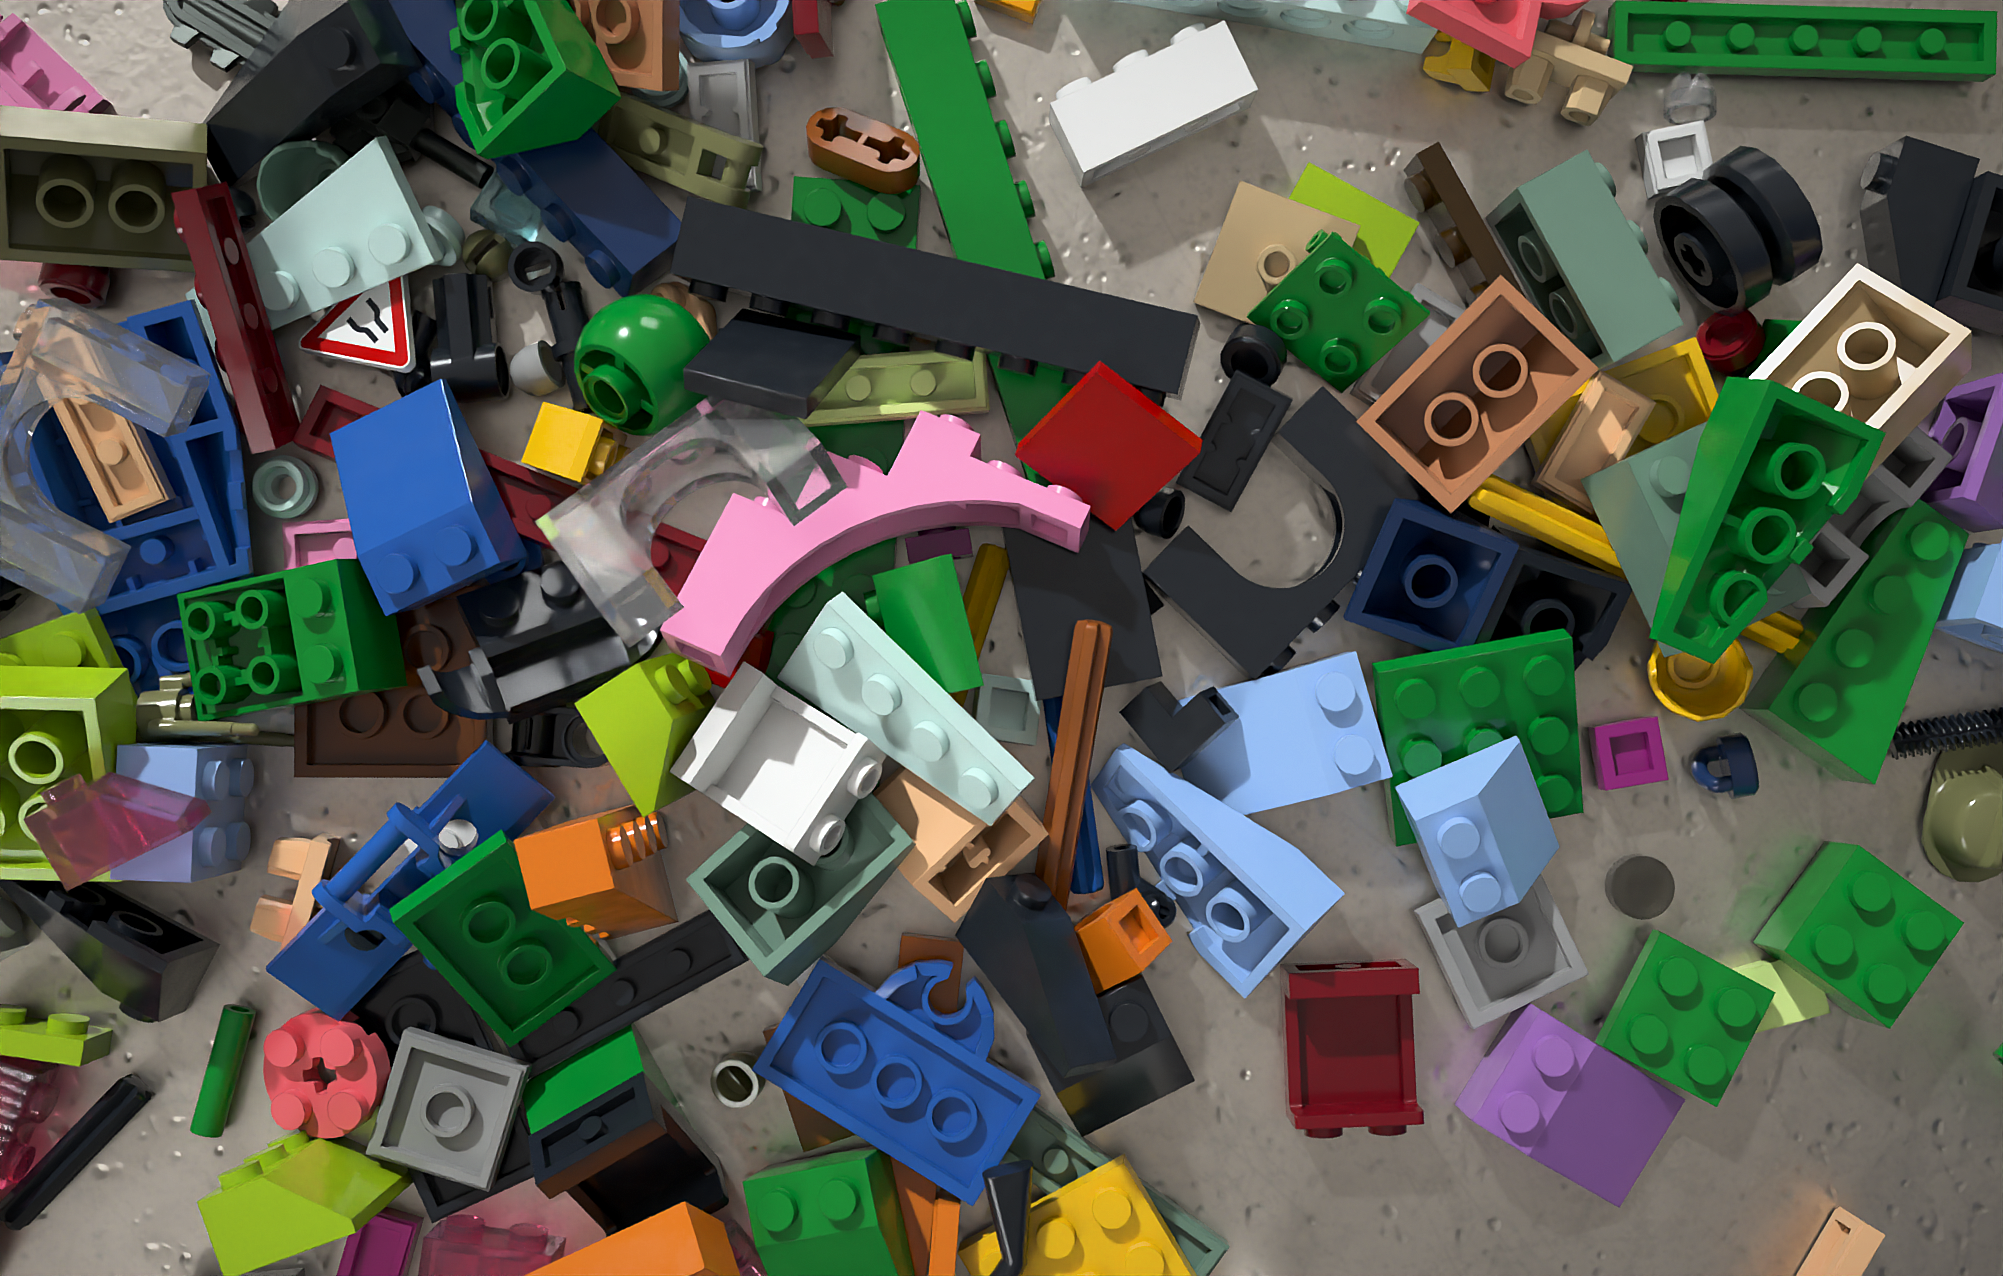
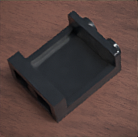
M643 1071L528 1136L535 1185L549 1199L566 1191L604 1230L606 1237L684 1201L709 1215L724 1208L729 1203V1196L718 1156Z

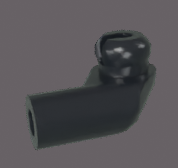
M416 309L411 314L416 365L408 373L390 370L396 389L402 398L432 383L431 359L428 350L437 337L436 320Z
M1120 844L1106 848L1111 901L1137 888L1163 928L1169 927L1176 917L1177 909L1175 903L1163 891L1140 877L1137 846Z

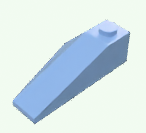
M1125 743L1116 748L1090 785L1126 842L1136 845L1138 852H1144L1162 880L1155 886L1177 902L1194 928L1187 936L1198 953L1244 998L1248 997L1345 894L1298 848L1173 772L1169 773L1166 768Z

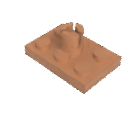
M567 0L599 48L616 85L655 91L679 90L680 0Z

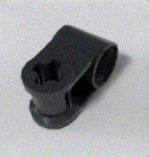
M567 703L513 723L511 750L504 753L518 766L595 768L611 765L605 754L599 756L589 750L585 738L588 726L577 707L566 706Z

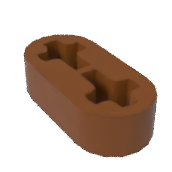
M840 107L822 109L809 118L806 125L808 155L814 165L886 194L905 192L917 183L920 176V150L918 142L910 134Z

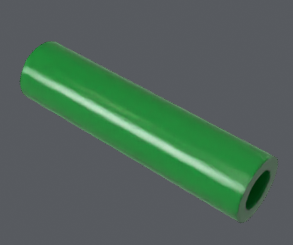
M235 1004L223 1006L190 1126V1131L196 1135L217 1138L223 1135L256 1011L252 1008Z

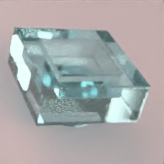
M495 169L470 207L471 221L485 229L494 231L495 234L517 246L527 241H534L544 225L539 206L537 204L534 205L524 194L517 196L511 192L501 180L497 169Z

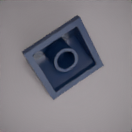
M1394 498L1343 617L1346 621L1433 652L1474 645L1519 545L1512 539L1456 509L1450 513L1437 502Z

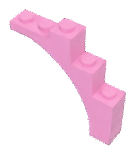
M921 410L888 476L883 474L880 467L866 458L850 455L846 459L828 451L793 518L790 517V513L786 508L771 499L757 496L752 501L733 493L660 631L672 653L730 677L750 641L771 614L799 587L825 568L854 552L881 541L916 531L950 526L986 525L1021 529L1079 553L1089 531L1091 506L1083 503L1082 499L1075 492L1065 487L1049 485L1046 488L1024 479L1022 474L1009 464L997 460H990L988 463L983 462L981 458V434L976 433L967 422L953 415L943 414L937 417Z

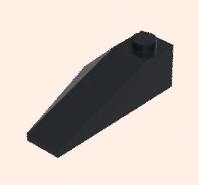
M288 1L203 121L204 124H207V159L220 183L227 182L228 186L239 188L259 174L261 161L278 145L290 141L312 140L423 67L389 1Z
M1493 525V530L1517 542L1519 548L1474 644L1564 628L1573 640L1574 672L1587 657L1593 661L1608 644L1630 597L1632 588L1629 582L1544 541Z
M0 880V887L99 991L121 1002L119 1009L127 1016L146 1023L161 1022L185 1012L220 946L219 943L103 882Z

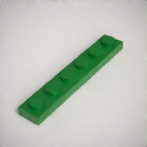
M1616 0L1608 8L1607 39H1610V45L1607 50V56L1632 65L1633 69L1631 72L1984 82L1996 75L1997 11Z

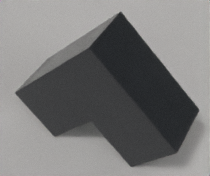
M1162 681L1145 687L1119 712L1169 773L1186 766L1239 718V715L1214 686L1199 692L1183 707Z

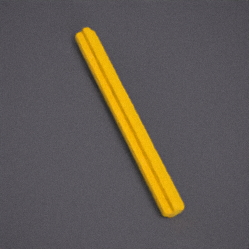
M1491 474L1467 498L1470 507L1627 580L1615 551L1601 525L1494 474ZM1778 610L1746 627L1740 634L1774 651L1784 653L1787 648L1792 650L1800 641L1799 635L1804 627L1798 619Z

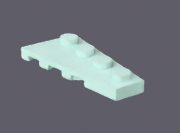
M387 136L376 137L246 244L272 330L444 259ZM194 287L185 296L187 300L195 299L215 354L216 337L207 309L199 302Z
M843 591L826 603L777 677L845 726L870 739L884 753L989 826L1012 805L1035 779Z

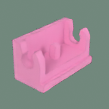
M12 13L2 21L3 16L0 14V105L102 114L111 105L96 88L23 19Z

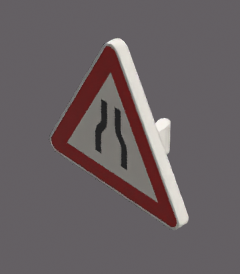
M403 275L334 304L300 338L299 348L311 355L403 373L412 371L416 365L408 275Z

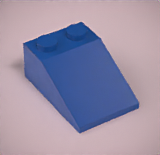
M439 379L330 433L356 554L385 616L419 609L529 557L446 379Z

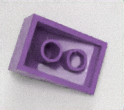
M1528 1003L1510 1013L1455 1105L1474 1123L1506 1143L1620 1208L1685 1102V1099L1538 1007Z

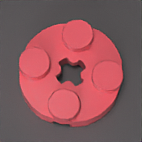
M316 1007L291 1018L283 1026L267 1035L263 1045L265 1054L263 1075L266 1090L272 1102L271 1114L277 1125L285 1130H305L309 1136L328 1139L344 1136L372 1118L371 1116L376 1107L381 1105L391 1073V1067L384 1043L376 1032L367 1035L361 1026L353 1022L360 1017L349 1011L338 1022ZM320 1058H323L325 1067L330 1070L335 1069L337 1075L336 1079L328 1084L321 1079L318 1073L317 1065H319Z

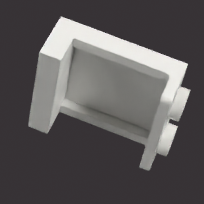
M743 662L669 772L814 866L821 855L831 852L840 841L845 829L844 820L857 800L866 797L875 788L882 773L881 764L887 755L860 733L855 734L777 686L761 671Z

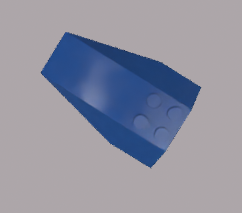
M195 299L126 317L127 321L96 329L176 494V498L113 523H109L25 349L0 353V516H3L20 541L16 547L31 569L37 567L59 598L55 604L63 615L95 604L123 667L128 668L130 682L138 698L144 691L160 690L161 676L181 675L190 672L177 594L254 577L240 427ZM189 687L188 691L190 694H194L193 687Z

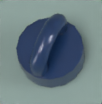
M1741 732L1718 736L1715 746L1700 749L1695 753L1691 761V772L1699 786L1709 792H1728L1731 799L1755 795L1759 789L1758 771L1753 750L1747 736ZM1719 761L1722 777H1715L1710 774L1707 767L1710 762Z

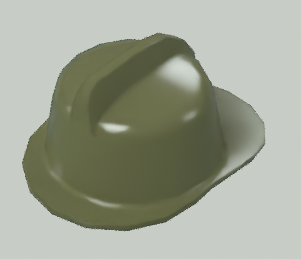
M1989 741V746L1981 743V747L1973 745V748L1965 747L1964 743V750L1957 748L1956 745V751L1948 747V752L1943 750L1940 753L1933 771L1927 809L1923 819L1921 842L1927 859L1941 874L1959 882H1981L1998 876L2003 871L2002 741L1996 745Z

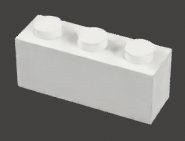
M1225 20L1209 28H1206L1203 22L1188 26L1170 39L1171 46L1150 56L1147 50L1134 52L1113 66L1114 73L1093 83L1089 77L1080 78L1067 84L1056 93L1057 100L1050 103L1049 122L1081 188L1251 107L1258 88Z

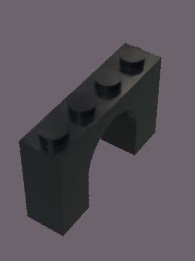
M1323 386L1297 410L1271 439V442L1319 487L1329 503L1334 524L1333 540L1327 558L1317 572L1306 581L1290 588H1271L1256 584L1235 571L1189 525L1142 571L1146 582L1247 679L1256 680L1261 673L1265 675L1278 673L1296 654V651L1289 644L1306 627L1313 633L1317 632L1338 611L1340 605L1334 598L1350 581L1355 586L1357 585L1394 498L1428 501L1432 497L1413 476L1356 422L1358 419Z

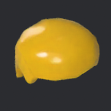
M1738 638L1732 642L1714 664L1684 652L1664 658L1655 640L1646 665L1651 688L1663 706L1672 713L1696 722L1724 718L1744 703L1753 679V666Z

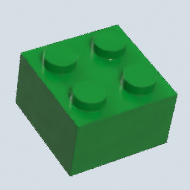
M1824 841L1753 943L1771 957L1783 961L1821 989L1829 1000L1852 1017L1890 1029L1964 922L1860 845Z

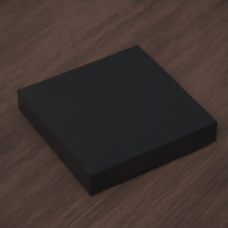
M742 308L683 368L684 389L807 419L861 356V335Z

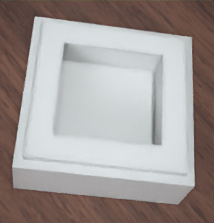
M1704 120L1642 132L1635 138L1647 199L1662 197L1690 178L1702 179L1703 171L1713 164Z

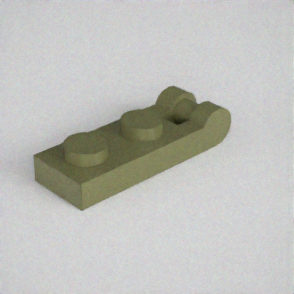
M619 91L622 98L601 117L597 134L629 167L712 202L747 209L751 190L746 188L751 166L759 165L764 146L751 140L731 135L627 92ZM717 154L727 158L721 179L712 176Z

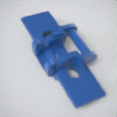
M485 740L420 808L416 806L411 810L404 804L396 802L386 813L389 820L330 881L322 879L312 889V895L323 908L266 966V972L339 1022L413 945L393 923L389 909L502 829L513 842L555 799L554 794L489 741ZM459 819L472 823L476 828V835L472 842L465 847L449 848L439 840V833L449 821ZM408 838L418 845L372 894H361L358 891ZM423 955V962L430 969L436 970V968Z

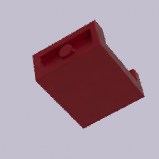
M1407 959L1280 964L1286 1116L1293 1127L1299 1130L1304 1129V1135L1307 1137L1326 1139L1342 1136L1343 1128L1368 1127V1132L1373 1135L1396 1136L1405 1134L1407 1132V1125L1424 1124V1110L1418 1105L1416 1095L1412 994H1420L1419 968Z

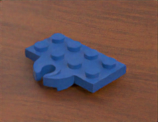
M821 956L756 1061L752 1071L973 1207L985 1188L982 1173L990 1167L999 1165L1041 1096L1040 1089L988 1058L995 1039L994 1008L983 984L974 976L966 984V1002L964 1006L954 1013H942L931 1004L929 992L936 983L949 978L953 962L943 959L915 960L894 970L876 989L826 957Z

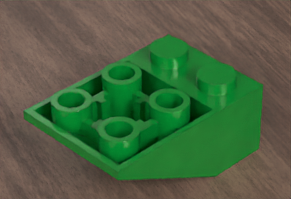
M333 559L177 594L198 721H212L408 686L396 614L385 616L359 559Z

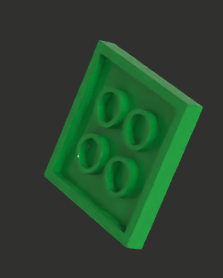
M1564 628L1372 663L1378 727L1393 776L1384 779L1389 832L1396 847L1414 844L1417 841L1395 786L1514 736H1517L1521 742L1549 819L1584 813L1573 640Z

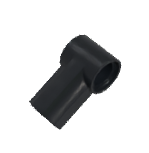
M469 273L447 274L441 278L433 279L438 348L433 349L431 353L432 383L439 379H446L457 404L507 399L510 387L509 370L503 346L500 342L497 343L492 279L487 275Z

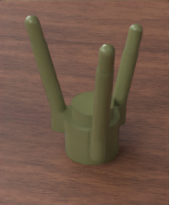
M190 672L181 675L161 676L160 690L144 691L137 700L136 723L140 736L145 742L210 741L294 747V734L259 731L258 725L253 723L198 721L194 694H190L188 688L192 687Z

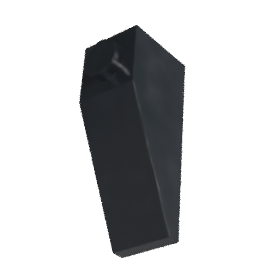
M1906 135L1881 151L1875 152L1866 164L1861 177L1860 186L1866 192L1859 212L1869 270L1934 308L1980 161L1979 158Z
M1034 872L986 878L955 936L1063 1078L1111 1068L1117 1056L1070 916L1052 895L1048 885L1039 879Z

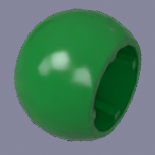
M650 294L627 296L602 307L584 326L575 348L574 372L585 401L599 418L622 432L631 435L649 437L677 431L690 423L708 403L710 396L684 389L683 368L710 342V338L693 315L672 300Z

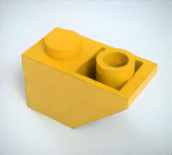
M543 402L521 462L538 470L607 494L611 482L618 484L621 481L628 466L631 450L624 446L628 435L603 419Z

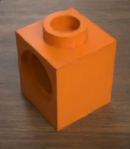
M1137 888L1086 914L1073 926L1096 995L1141 973L1172 942V939Z

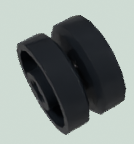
M1739 146L1703 171L1702 179L1690 178L1655 202L1654 224L1657 237L1668 261L1681 281L1699 301L1721 315L1734 317L1746 311L1770 294L1772 284L1781 286L1816 265L1823 250L1818 221L1810 202L1794 178L1775 159L1754 147Z

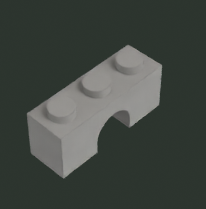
M1916 426L1864 481L1858 497L1842 516L1833 514L1809 542L1814 548L1799 564V567L1810 588L1811 594L1791 605L1795 609L1828 606L1869 558L1859 548L1869 533L1895 511L1912 507L1953 459V456Z

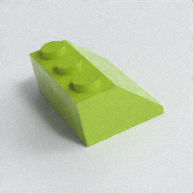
M298 1130L267 1144L268 1148L244 1158V1164L218 1175L220 1187L197 1201L223 1276H239L356 1233L414 1182L406 1166L367 1155V1146L345 1136L328 1139L309 1138L305 1130Z

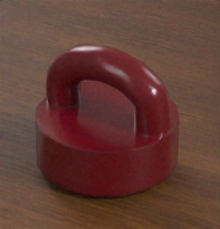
M55 263L42 264L37 282L38 287L47 296L65 304L82 308H97L105 304L111 284L109 267Z
M1748 309L1734 317H1728L1715 312L1704 320L1695 336L1708 367L1718 371L1725 379L1727 377H1739L1743 374L1749 363L1755 360L1762 351L1766 339L1763 327Z

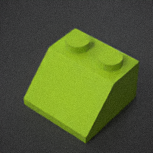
M675 653L639 662L574 703L643 818L696 790L669 771L716 703L709 691L712 688V684L705 668Z

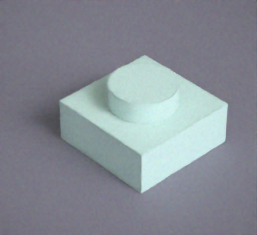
M981 673L984 686L975 688L971 717L996 741L1028 746L1036 745L1042 700L1035 701L1031 680Z

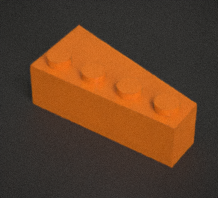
M630 804L576 818L514 840L530 907L533 911L555 920L566 918L567 925L574 928L583 925L586 933L590 935L599 933L600 939L605 941L679 922L660 851L668 847V839L663 819L658 811L643 818L636 805Z

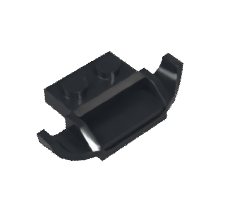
M567 557L456 596L458 611L476 646L475 649L468 651L470 665L450 672H437L428 665L417 669V672L432 702L444 711L460 717L477 720L506 718L510 725L584 697L635 664L645 661L652 655L664 638L660 629L675 600L649 591L642 600L625 609L621 608L617 598L604 602L584 563Z

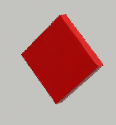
M1099 361L1018 443L1015 456L1053 485H1059L1075 492L1082 499L1083 503L1091 506L1090 512L1117 531L1200 454L1203 440L1107 365Z

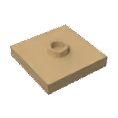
M1239 181L1193 303L1255 325L1247 318V314L1310 254L1305 250V247L1316 232L1321 229L1327 234L1337 232L1342 237V240L1352 247L1360 225Z

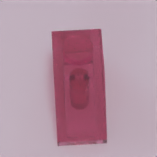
M108 772L88 783L85 782L80 773H77L42 791L40 795L46 804L23 820L63 886L68 891L193 830L212 811L203 799L113 772Z

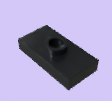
M1236 369L1200 436L1203 440L1200 454L1182 469L1176 483L1232 513L1290 407L1293 398Z

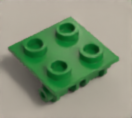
M1321 229L1313 235L1305 247V250L1310 254L1247 314V318L1255 325H1261L1274 331L1283 340L1289 352L1343 393L1430 315V311L1415 300L1414 295L1409 291H1404L1388 278L1381 268H1376L1371 264L1370 259L1360 255L1344 242L1337 232L1327 234Z

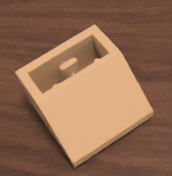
M903 765L873 792L876 798L916 843L915 847L897 868L914 888L954 923L970 909L986 878L1005 876L1049 835L1028 802L1021 795L989 826Z

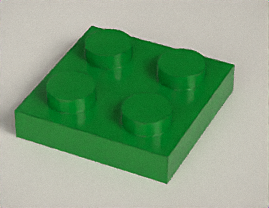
M1653 929L1595 1043L1717 1107L1776 992L1665 933Z

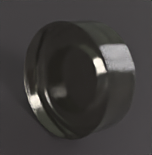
M1630 854L1618 859L1608 870L1605 878V892L1609 902L1617 911L1635 919L1646 920L1659 916L1670 906L1675 893V883L1670 870L1658 859L1642 854Z

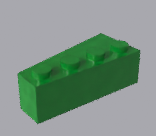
M1920 499L1912 507L1899 509L1886 517L1869 533L1859 547L1869 558L1828 606L1808 608L1800 620L1804 627L1799 635L1800 641L1792 650L1787 648L1784 653L1778 652L1739 709L1842 781L1875 785L1968 540L1969 533Z

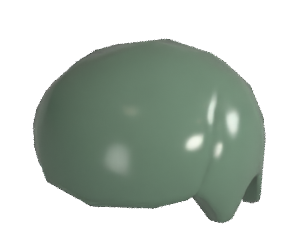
M290 141L278 145L261 161L256 187L262 210L273 223L346 163L350 157L337 145L325 141Z

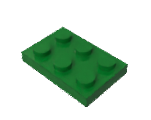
M502 829L389 909L392 921L397 928L509 1048L617 970L611 956L593 935L584 931L583 925L574 928L567 925L566 918L555 920L531 910L515 844Z

